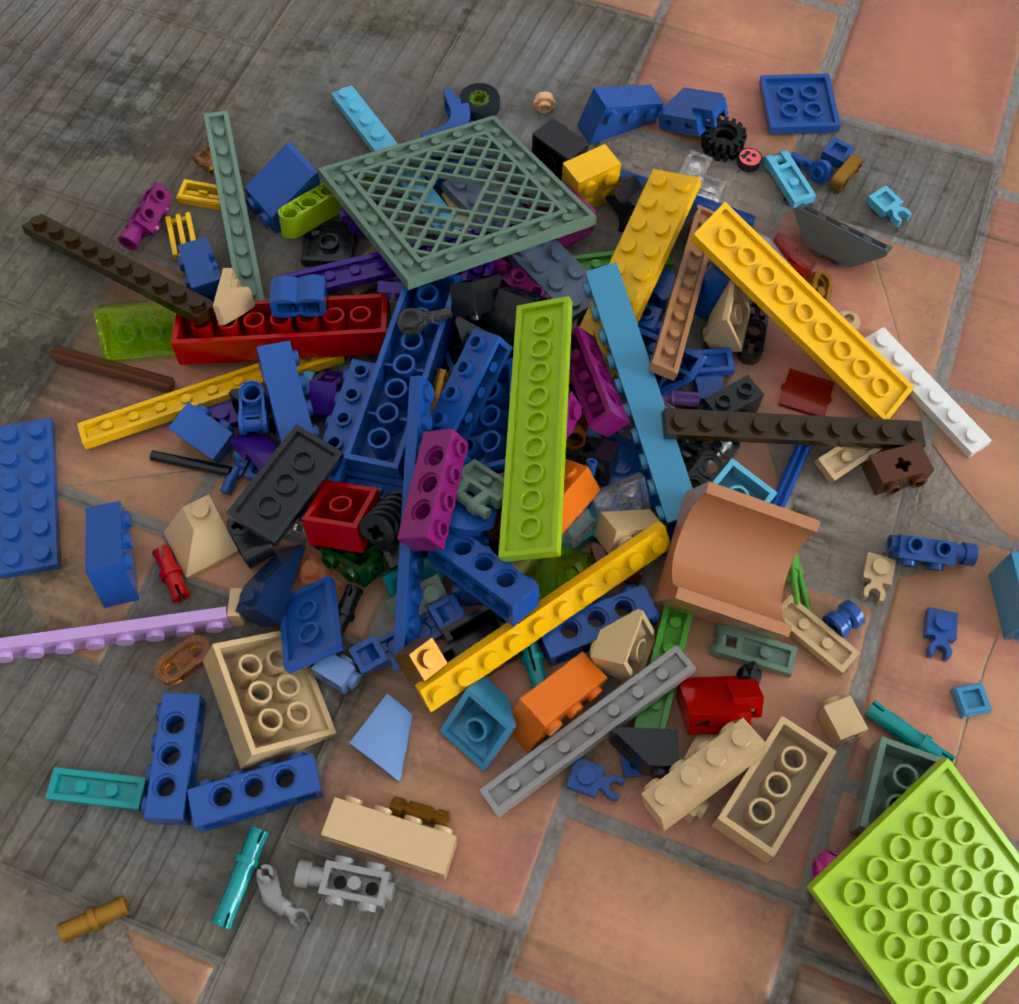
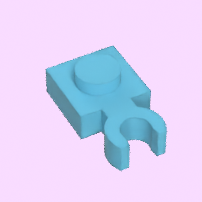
M884 186L869 195L866 200V204L881 218L888 215L891 224L895 227L900 226L901 218L907 222L912 215L910 210L900 207L903 201L888 186Z

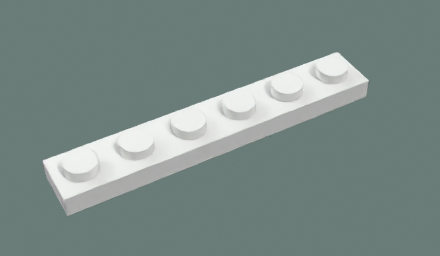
M884 327L865 338L914 386L909 396L967 458H970L990 444L992 440Z

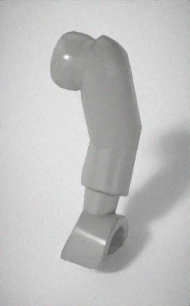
M264 864L260 866L261 870L258 869L256 872V880L263 903L280 916L288 917L292 928L299 931L300 928L295 923V919L298 916H305L310 922L308 911L302 908H294L292 906L293 903L282 896L277 872L271 865Z

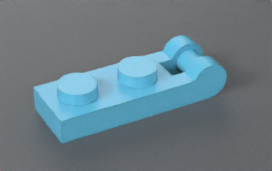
M787 150L780 151L775 156L770 154L762 158L764 169L770 172L792 209L801 203L809 204L815 201L816 194Z

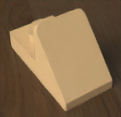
M223 268L213 303L219 325H226L255 307L251 289L249 287H242L240 279L236 277L234 268Z

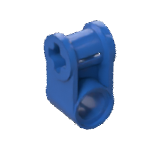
M246 381L240 386L238 392V427L240 435L246 436L247 433L264 431L265 434H270L269 402L264 388L257 381ZM252 396H258L256 399L249 400Z

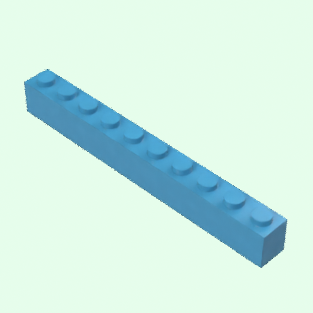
M617 262L586 271V282L582 283L586 298H592L594 305L590 306L594 322L599 321L601 330H598L602 346L607 345L609 354H606L607 363L610 370L615 369L617 378L614 379V384L618 394H623L626 402L623 403V407L628 419L631 418L634 427L630 429L634 445L639 444L642 451L641 454H638L642 470L647 469L650 479L646 480L650 495H656L659 505L655 506L657 517L661 522H665L667 529L676 526L685 492L693 488L677 440L664 439L661 413L665 409V405L655 375L648 370L650 360Z

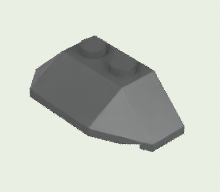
M804 203L797 206L794 211L805 246L811 248L810 251L815 255L821 257L825 255L833 259V263L837 266L852 268L886 257L893 248Z

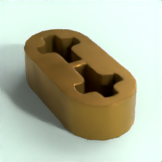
M852 154L836 172L829 188L841 193L857 175L864 163V159L856 154Z

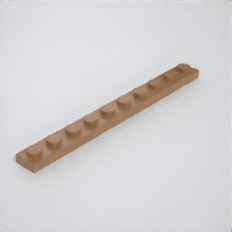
M699 204L697 205L698 210L691 220L648 368L649 371L672 381L675 380L679 372L708 262V257L690 238L715 211Z

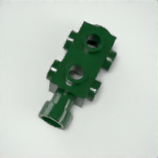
M370 544L368 547L366 546L363 553L311 545L321 551V560L329 570L338 571L350 583L355 582L363 588L377 579L385 570L382 562V553L373 544Z

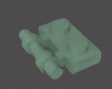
M476 459L464 465L455 503H461L467 507V512L473 516L479 515L486 520L492 513V510L486 505L490 504L496 509L502 507L504 477ZM470 491V492H472L473 494H475L476 496H475V497H471L470 495L467 494V492Z

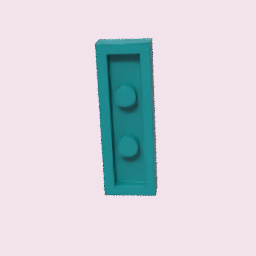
M54 767L45 799L54 802L141 812L142 799L147 793L149 783H147L146 777Z

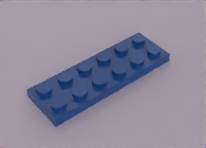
M50 417L0 426V577L6 579L60 569L61 551L55 423Z

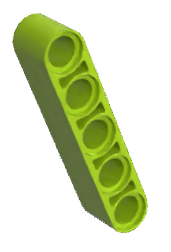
M370 177L364 181L373 182L375 178ZM322 183L279 208L278 215L281 233L287 239L299 238L338 215L342 206L326 185ZM362 187L366 192H367L368 189H369V188Z

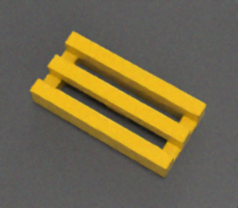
M187 179L183 180L176 196L178 203L221 211L219 195H214L218 194L217 185Z
M186 212L183 217L180 214H176L174 219H171L170 216L165 217L174 260H177L176 257L181 255L178 252L173 226L177 225L181 244L186 243L183 228L185 223L188 225L190 240H196L190 212Z

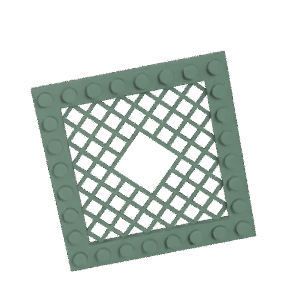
M495 116L318 168L319 178L408 290L596 225L597 216ZM480 143L486 144L485 147H479L475 145ZM457 150H464L463 154L453 152ZM470 152L482 153L480 157L469 155ZM487 154L498 156L497 160L485 157ZM435 157H443L441 161L431 160ZM449 158L460 160L458 164L447 162ZM468 161L474 162L476 165L473 167L464 165V163ZM415 163L421 164L419 168L409 167ZM482 164L493 166L492 170L480 167ZM426 165L435 166L437 167L436 171L427 170L425 169ZM499 167L511 169L510 172L497 171ZM443 168L454 170L453 174L441 171ZM389 171H398L396 175L386 174ZM460 171L471 173L470 177L458 174ZM404 172L415 174L413 178L402 176ZM477 174L489 176L487 180L475 178ZM421 175L432 177L430 181L419 179ZM370 177L375 178L373 182L364 181ZM494 177L506 178L505 182L492 181ZM438 178L484 186L472 211L425 203ZM381 179L392 181L390 185L379 183ZM511 180L524 181L522 185L510 184ZM398 182L409 184L407 188L397 187L396 185ZM415 185L426 187L425 191L415 190L413 188L415 187ZM362 187L369 188V189H368V191L366 192ZM489 187L501 188L500 193L488 191ZM375 189L386 191L384 195L373 194ZM506 190L519 191L517 196L505 194ZM392 192L403 194L402 198L390 197ZM524 192L536 194L535 199L522 196ZM409 195L421 197L419 202L407 200ZM484 197L495 198L496 201L491 203L485 202L483 199ZM373 200L380 201L379 205L377 206ZM502 200L514 202L513 206L502 205L500 203ZM386 203L397 204L396 209L384 206ZM519 203L532 205L530 209L518 207ZM403 206L415 207L413 212L402 210ZM541 206L550 209L548 212L537 211L536 207ZM479 207L491 209L489 214L477 212ZM421 209L433 211L431 215L419 213ZM497 210L509 212L507 217L495 215ZM438 212L449 213L450 216L449 218L438 217L437 214ZM515 213L527 215L526 220L513 218ZM385 214L392 216L390 217V219H388ZM456 215L468 217L467 221L455 220ZM398 216L409 218L407 223L395 221ZM474 218L486 220L484 225L472 223ZM415 219L427 221L425 226L413 224ZM492 221L504 223L502 228L490 226ZM433 222L445 224L443 229L431 227ZM450 226L463 228L461 232L449 231ZM396 228L403 229L402 233L400 234ZM468 229L481 231L479 236L466 234ZM409 230L421 232L419 237L407 235ZM427 233L439 235L437 240L425 238ZM445 237L457 239L455 244L443 242ZM408 242L415 243L414 247L412 248ZM421 245L433 247L431 252L419 250Z

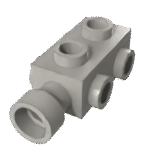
M335 855L334 861L326 860L324 867L314 866V862L301 859L297 865L294 877V886L306 889L309 886L319 887L318 894L321 897H325L324 903L343 907L344 901L357 904L356 910L368 913H375L376 908L385 909L386 901L392 902L396 882L391 881L392 876L390 872L385 871L386 866L383 864L367 862L366 867L353 865L354 859ZM339 878L347 880V884L343 889H337L335 886ZM370 884L378 885V892L375 895L367 894V887Z

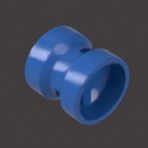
M845 600L838 605L836 611H830L822 617V621L842 638H845L850 634L851 629H857L865 623V617L855 603Z

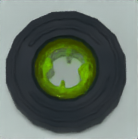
M485 83L470 84L459 95L462 104L467 102L469 104L470 120L477 121L490 116H496L500 109V95L491 85Z

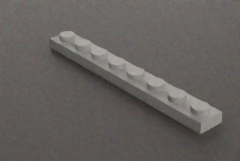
M675 645L479 791L497 817L500 818L609 737L616 727L625 725L695 673L696 666L678 645Z

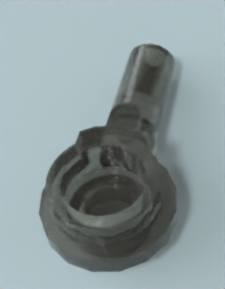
M450 307L431 312H422L420 309L408 308L400 313L397 325L403 334L409 336L416 335L423 330L425 324L452 318V311Z

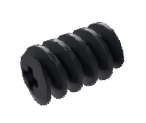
M394 490L388 492L364 516L358 525L361 535L375 546H388L398 536L402 512L403 493L401 491Z

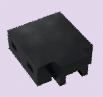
M484 605L442 628L441 635L446 645L439 648L448 663L506 624V622ZM523 650L484 677H488L520 659L523 655Z

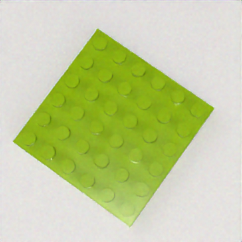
M940 758L806 886L892 1004H982L1019 964V853L949 758Z

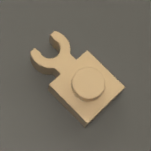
M871 552L866 554L860 581L868 583V585L861 592V600L865 601L869 592H872L877 596L876 605H880L886 597L884 588L889 589L892 585L897 560Z

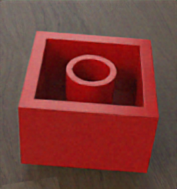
M327 480L302 518L308 543L310 545L363 553L369 541L361 535L358 525L364 516L381 500L379 489Z

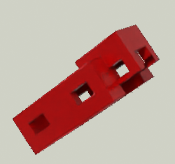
M737 676L688 677L677 685L676 700L688 735L719 734L721 729L730 723L731 720L744 718L751 726V718L762 717L764 696L756 679L739 680ZM697 721H708V723H697Z

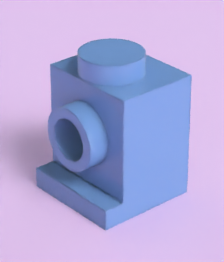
M333 654L316 662L311 668L318 680L344 696L349 689H355L362 678V674L356 670L355 662L344 654H340L339 657L337 654Z

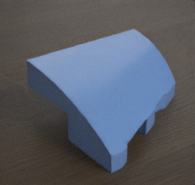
M386 694L349 744L375 763L376 767L399 783L403 775L402 769L405 754L407 753L408 736L412 726L413 715L398 701Z

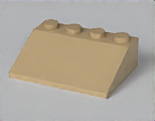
M281 630L211 645L203 663L241 770L256 767L268 761H275L336 735L337 732L311 666L309 665L291 674L284 669Z

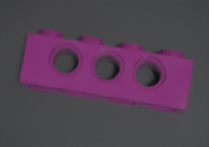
M576 326L571 330L569 376L589 427L606 437H610L628 425L630 421L596 338L579 326Z
M454 429L423 433L397 537L399 541L413 551L444 550L446 538L449 534L452 512L455 507L457 490L461 481L464 460L468 451V442Z

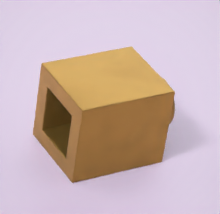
M432 637L414 639L393 655L407 681H426L447 664Z

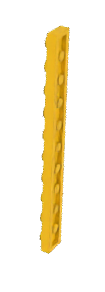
M344 356L299 359L300 365L296 367L298 374L301 375L304 371L318 372L345 363ZM259 363L77 423L82 444L87 450L173 421L187 402L195 407L199 403L204 407H209L230 400L229 391L240 388L246 381L254 380L264 385Z
M659 521L655 522L541 599L539 606L516 625L512 626L507 622L449 661L426 681H420L415 684L427 709L433 712L668 551L670 540L665 525Z

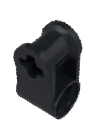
M228 518L227 529L239 553L250 569L275 555L270 543Z

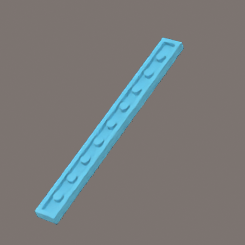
M352 85L331 93L334 104L371 152L398 144ZM389 171L388 174L396 175L398 171ZM404 172L402 176L413 178L415 174ZM421 175L419 178L422 180H426L423 175ZM398 182L397 186L407 188L409 184ZM415 185L413 189L425 191L426 187ZM432 188L425 203L447 206ZM409 195L408 200L419 202L421 197ZM421 209L419 213L431 215L433 211ZM438 212L437 216L449 218L450 214ZM433 222L431 227L443 229L445 224ZM450 226L449 231H454L455 229L462 231L463 228Z

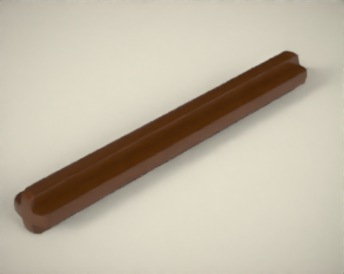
M54 346L50 352L53 361L168 393L172 392L175 387L173 377L60 346Z

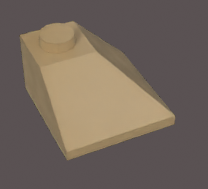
M731 279L709 315L707 327L703 329V340L707 342L710 349L731 348V352H741L751 308L744 292Z
M209 494L182 507L163 532L187 580L239 554Z
M637 609L601 629L597 640L592 642L590 648V657L595 665L602 672L623 683L648 666L657 634L644 611Z

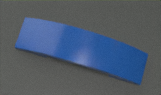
M453 593L427 606L428 611L419 615L421 630L417 635V639L432 637L436 642L442 638V628L466 616ZM394 629L378 638L373 635L348 649L362 676L392 665Z

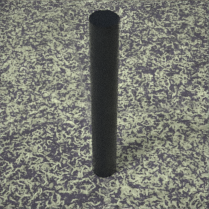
M154 450L150 454V461L227 476L233 469L232 466Z

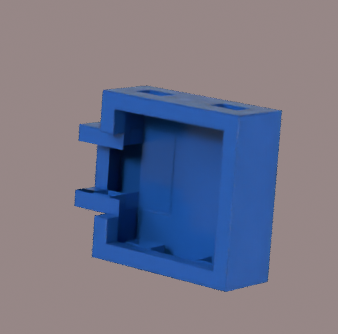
M684 87L657 113L660 129L699 137L706 130L705 126L715 128L718 125L717 116L726 117L728 115L726 97H723V93Z

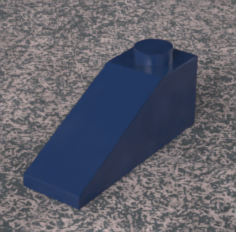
M302 544L282 547L244 585L235 612L259 627L281 625L306 547Z

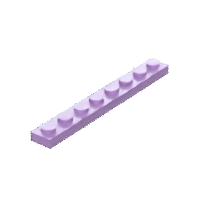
M218 607L0 638V663H9L14 658L21 657L38 659L42 658L44 654L49 653L66 655L73 653L74 650L85 648L88 650H101L104 646L113 644L130 646L135 641L142 640L158 642L170 636L187 638L193 636L194 633L205 631L207 633H220L224 629L233 628V625L227 617V607Z

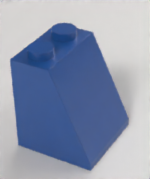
M289 142L245 186L247 194L246 204L252 212L256 211L259 214V218L266 228L270 227L277 234L281 232L278 215L279 208L320 185L318 171Z

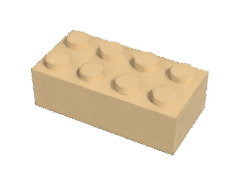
M784 716L778 719L764 740V756L746 769L711 825L764 863L769 862L775 857L837 752Z

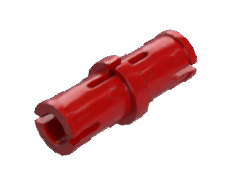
M163 545L161 548L165 555L164 557H162L158 548L153 550L152 555L161 571L159 577L163 583H166L172 597V602L180 603L181 599L178 591L181 592L184 601L191 594L182 578V568L176 564L171 548L168 545Z

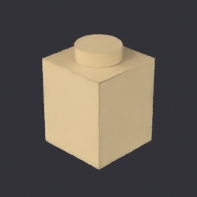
M837 695L822 702L823 707L816 714L833 748L860 737L868 730L851 695L840 699Z

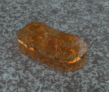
M192 635L177 644L156 661L154 665L156 677L165 685L180 683L204 665L203 660L211 647L208 640L201 635ZM202 649V653L199 656H193L195 650ZM177 667L174 674L168 675L170 668Z

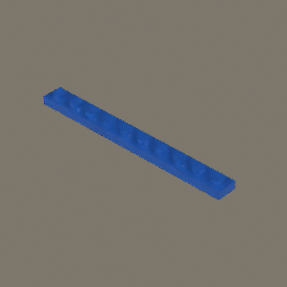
M410 376L401 521L423 433L431 430L433 425L430 409L431 402L434 400V389L432 384L422 376ZM401 541L399 544L393 655L414 639H417V635L421 630L419 605L423 599V592L420 587L421 575L424 572L422 551H413ZM392 658V670L401 671L395 659Z

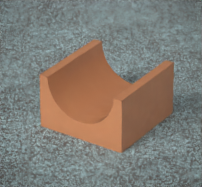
M710 481L688 490L684 495L653 602L719 625H726L762 637H789L792 625L787 624L782 615V595L786 577L803 543L811 535L818 532L820 521Z

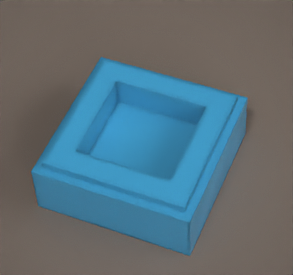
M982 682L953 687L950 690L960 719L989 714L993 711Z

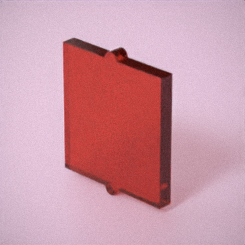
M790 368L786 381L781 386L783 391L778 406L806 415L825 416L827 406L832 401L830 396L834 381Z

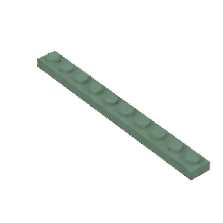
M228 110L205 113L204 120L231 265L234 268L237 279H240L242 287H249L251 289L253 299L265 300Z

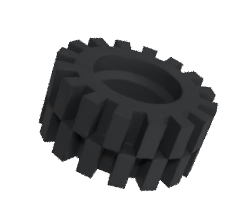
M721 116L716 117L718 125L715 128L705 126L706 130L703 132L701 147L704 148L703 152L705 154L709 153L708 157L710 159L715 156V161L718 162L720 158H723V162H727L728 158L733 161L735 157L738 158L739 152L744 148L747 137L746 128H742L743 124L741 122L736 124L737 119L732 118L729 121L727 116L724 117V120H721ZM717 137H725L731 141H721Z

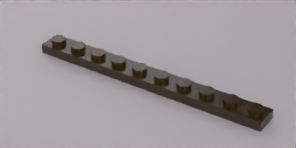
M43 214L34 216L30 221L21 225L26 235L199 326L215 315L214 301Z
M665 408L661 413L664 439L894 449L921 442L923 448L926 447L922 421Z

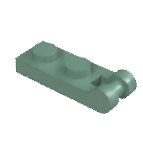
M726 625L715 626V642L711 644L709 654L712 657L728 659L746 665L750 664L751 661L757 662L756 668L787 678H790L792 675L798 647ZM727 640L735 641V647L726 646Z

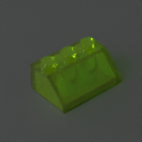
M152 300L101 304L94 309L101 352L104 359L114 361L175 356L171 346L176 313Z

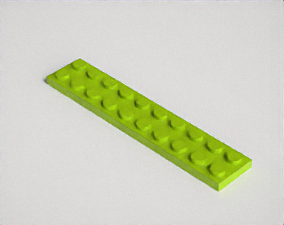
M569 296L517 305L498 555L501 561L510 562L561 556L573 305Z

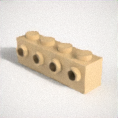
M744 718L736 723L732 721L725 725L719 732L720 735L711 742L709 740L702 742L695 749L694 755L686 761L684 759L677 761L669 769L670 773L662 779H653L645 786L644 792L641 793L644 807L663 831H666L764 756L765 741Z
M345 796L344 800L334 798L321 833L325 841L446 880L458 842L457 836L452 835V829L435 824L433 829L422 825L423 821L410 815H405L404 819L392 816V810L379 805H375L374 809L362 806L363 801L351 796Z

